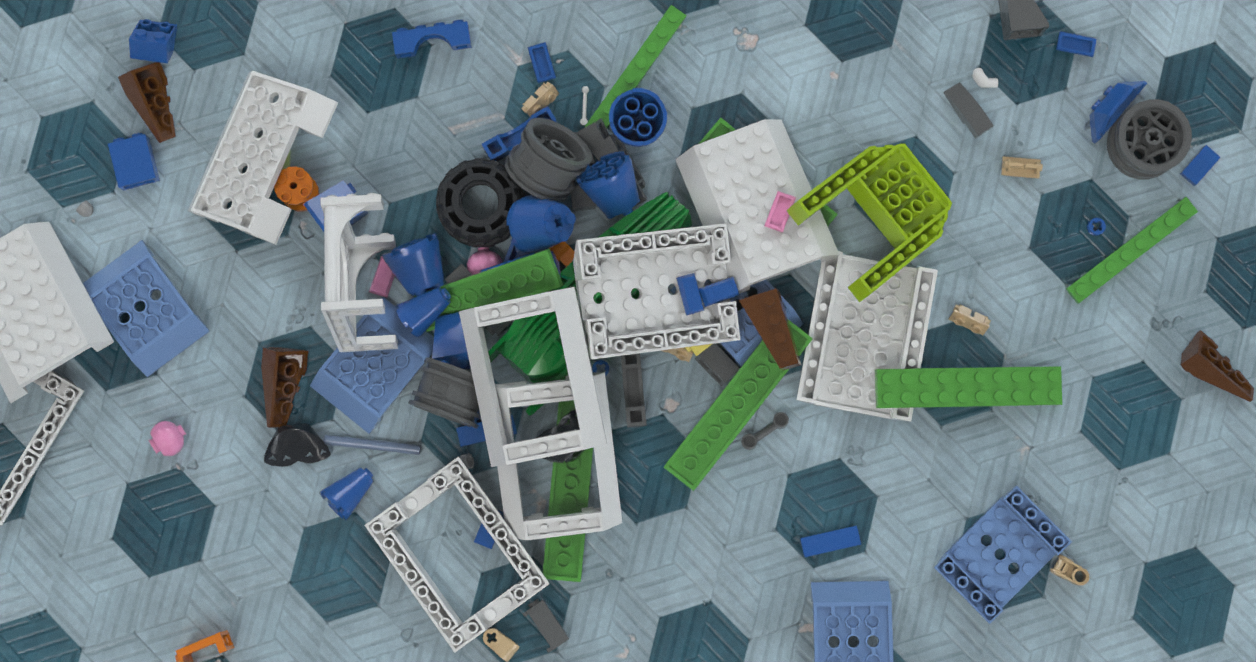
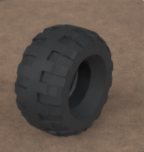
M475 158L469 161L465 160L453 169L451 168L445 174L446 176L442 182H440L436 197L437 214L447 233L458 242L475 248L492 247L507 240L511 236L509 226H507L508 212L512 204L516 200L523 198L524 194L522 188L509 176L505 166L494 160ZM478 185L490 187L498 197V207L495 213L483 220L469 217L462 207L464 194L470 188Z

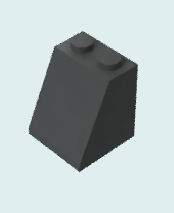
M998 0L1004 40L1042 36L1049 28V23L1035 0Z

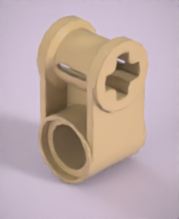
M1061 554L1057 556L1058 560L1055 566L1050 569L1051 573L1074 585H1085L1090 578L1086 569ZM1078 571L1083 574V580L1077 582L1075 579V573Z
M489 628L483 634L484 643L506 662H509L520 648L513 640L495 628ZM493 632L496 633L495 638L497 640H491L489 642L487 634H493Z

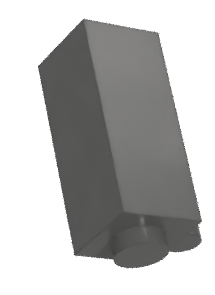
M536 599L528 605L530 609L524 612L523 616L530 615L550 645L546 649L548 653L569 640V636L544 599L542 601Z

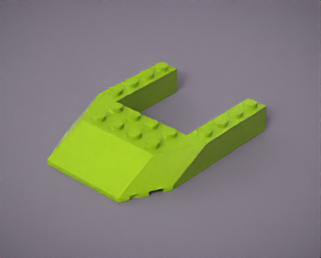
M897 144L896 146L885 145L883 147L869 146L786 210L799 226L847 189L895 248L848 286V289L859 302L872 294L942 236L944 231L942 229L947 221L948 211L951 209V200L906 144Z

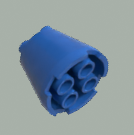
M633 88L622 93L613 101L609 112V123L612 132L621 142L634 147L647 146L655 142L663 134L667 123V111L660 97L654 92L643 88ZM637 121H641V122L637 125V128H635L634 123H637Z
M621 151L600 157V161L594 163L591 167L588 165L584 173L576 177L580 188L604 213L607 219H612L620 214H623V216L633 212L632 208L640 202L632 160L629 155H625Z
M534 195L516 200L512 204L507 216V226H509L512 237L511 242L517 249L529 254L544 251L567 241L572 234L576 221L575 214L571 213L566 205L549 199H540Z
M436 233L429 234L426 238L415 239L391 249V253L382 254L385 263L408 294L419 296L426 293L427 288L435 289L444 285L440 246Z

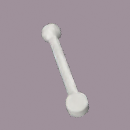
M587 86L582 88L583 112L580 123L583 126L588 122L586 119L589 88Z

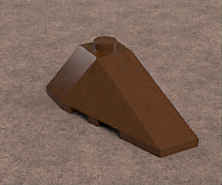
M155 62L119 76L118 79L125 95L157 141L161 143L176 137L173 115L169 109L170 96H167L166 86L168 81L161 63Z
M1201 330L1197 332L1182 353L1180 363L1182 368L1200 380L1251 402L1253 400L1254 387L1239 370L1234 371L1229 363L1230 359L1227 356L1222 357L1216 350L1218 345Z
M282 347L263 348L261 369L268 428L287 424L293 408L292 401L295 393H298L300 389L298 386L299 382L307 370V350Z

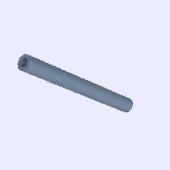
M331 435L324 436V443L326 445L420 455L421 445Z

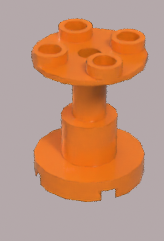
M287 167L281 170L274 186L277 197L289 208L297 212L307 211L303 204L319 195V187L316 181L303 168Z

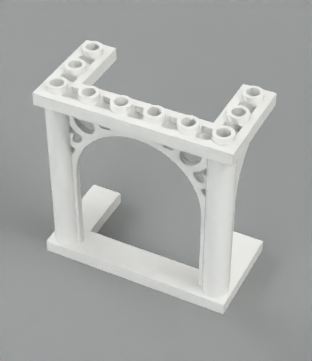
M368 193L359 196L348 194L342 197L329 195L321 198V207L324 212L325 302H321V311L339 352L398 349L396 335L357 337L356 315L385 314L383 299L356 300V281L359 271L364 263L374 254L382 250L395 248L396 240L394 234L391 235L389 233L375 236L363 234L355 237L350 220L361 211L384 210L381 194Z

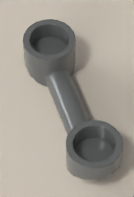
M783 412L775 414L773 422L755 435H744L741 440L742 446L747 450H753L757 442L776 429H784L789 422L788 416Z

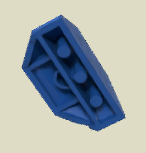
M1146 81L1117 83L1114 87L1110 85L1103 93L1105 95L1103 100L1100 101L1098 99L1091 107L1093 111L1089 115L1091 137L1094 144L1103 137L1147 85Z

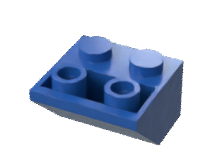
M149 19L139 20L129 37L130 58L168 64L174 50L177 25L170 24L169 22H155Z

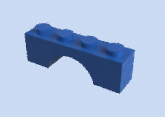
M455 20L452 24L435 23L431 27L419 25L415 29L410 30L399 28L396 32H392L397 59L416 56L420 45L429 39L444 40L451 46L453 51L472 48L469 25L464 20Z
M547 106L531 115L528 120L513 130L504 134H498L482 143L488 158L498 162L508 156L512 148L521 143V133L531 119L544 118L557 122L549 107Z

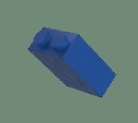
M136 133L131 135V138H117L112 143H108L118 188L123 191L160 181L150 138L146 134Z

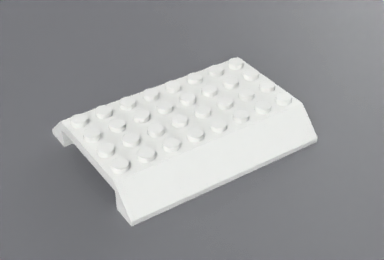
M764 119L697 144L675 159L702 226L727 224L731 262L726 263L727 278L734 277L739 294L750 290V285L820 259L822 263L840 255L821 210L817 211L799 226L789 215L783 233L764 226L778 191L796 197L795 202H797L812 190L782 120Z
M50 222L23 224L0 238V384L9 402L13 403L28 394L26 385L90 347L98 352L114 342Z
M838 251L840 254L838 257L821 263L808 333L813 339L805 349L796 400L833 409L911 422L914 408H876L875 369L921 368L938 270L905 266L872 294L859 302L848 289V286L879 261L843 255V252Z

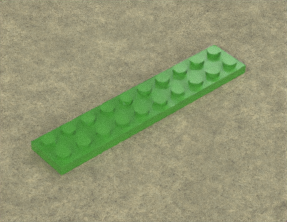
M788 320L800 356L813 338ZM763 340L664 466L667 471L693 491L789 370L783 371L779 368Z
M1061 366L875 369L876 408L1063 405Z
M574 400L559 402L557 425L569 412L576 410ZM593 448L585 449L582 455L573 462H553L548 516L581 513L582 508L588 507ZM579 451L574 452L573 457L578 455ZM585 533L546 538L543 575L546 579L581 582Z

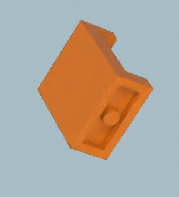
M228 630L216 633L176 650V662H194L191 656L192 653L216 644L219 654L235 648Z

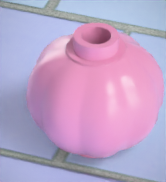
M480 247L478 252L472 254L468 259L467 270L474 275L480 273L483 269L501 264L503 261L497 253L490 251L489 247Z
M161 421L152 428L150 432L152 439L148 441L156 454L161 451L163 456H174L183 448V436L186 433L181 425L176 426L170 421Z

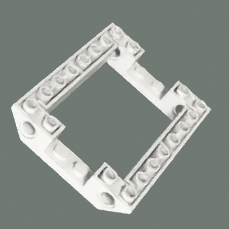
M575 287L459 311L491 467L510 465L607 444ZM555 311L580 430H571L560 434L507 444L482 326Z
M53 370L33 382L41 386V389L60 398H56L0 490V525H3L84 393V390L74 382Z
M605 372L593 373L607 444L594 447L601 508L585 507L582 508L581 513L543 517V513L531 514V516L523 517L517 463L497 466L504 520L518 539L533 540L600 532L622 523ZM566 376V380L527 384L526 381L495 384L507 444L514 442L510 407L574 400L569 376Z
M460 457L454 459L428 478V481L364 525L454 652H457L550 584ZM454 485L522 578L520 582L465 622L460 620L396 530L398 526Z

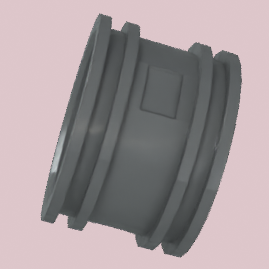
M1159 99L1142 101L1122 114L1111 126L1107 137L1108 155L1113 165L1130 178L1138 180L1156 178L1178 165L1186 157L1191 146L1192 130L1185 114L1177 106ZM1137 119L1144 121V127L1138 124ZM1126 133H1129V141H1126ZM1165 138L1171 141L1170 147L1164 143ZM1134 151H1138L1141 154V159L1134 155ZM1160 156L1162 164H1157L1153 157Z
M533 118L521 133V143L514 146L505 160L506 171L521 188L540 199L563 202L567 200L574 189L576 176L583 174L592 160L591 151L578 135L565 126L549 119Z
M425 357L424 362L427 363V366L421 368L424 374L417 391L413 390L412 395L415 396L414 400H409L408 404L456 423L478 429L479 425L476 424L477 419L481 420V415L479 414L480 410L472 372Z

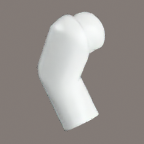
M981 68L973 70V80L979 87H998V78H987Z

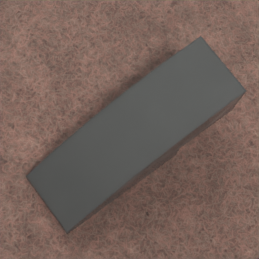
M960 82L943 92L962 123L967 125L975 139L994 126L977 101Z

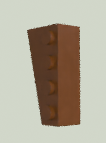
M775 288L739 300L779 368L784 371L802 365L780 291Z

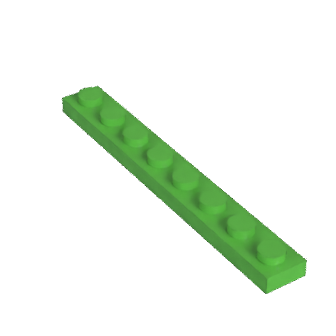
M672 5L668 8L585 127L600 118L603 120L606 129L610 126L609 112L613 101L622 93L637 88L687 15Z
M1187 197L1183 198L1071 284L1066 290L1075 302L1079 304L1198 212Z

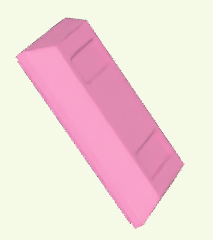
M778 191L764 226L783 233L789 218L786 210L794 204L796 197Z
M383 256L380 258L369 292L387 298L395 275L385 263Z

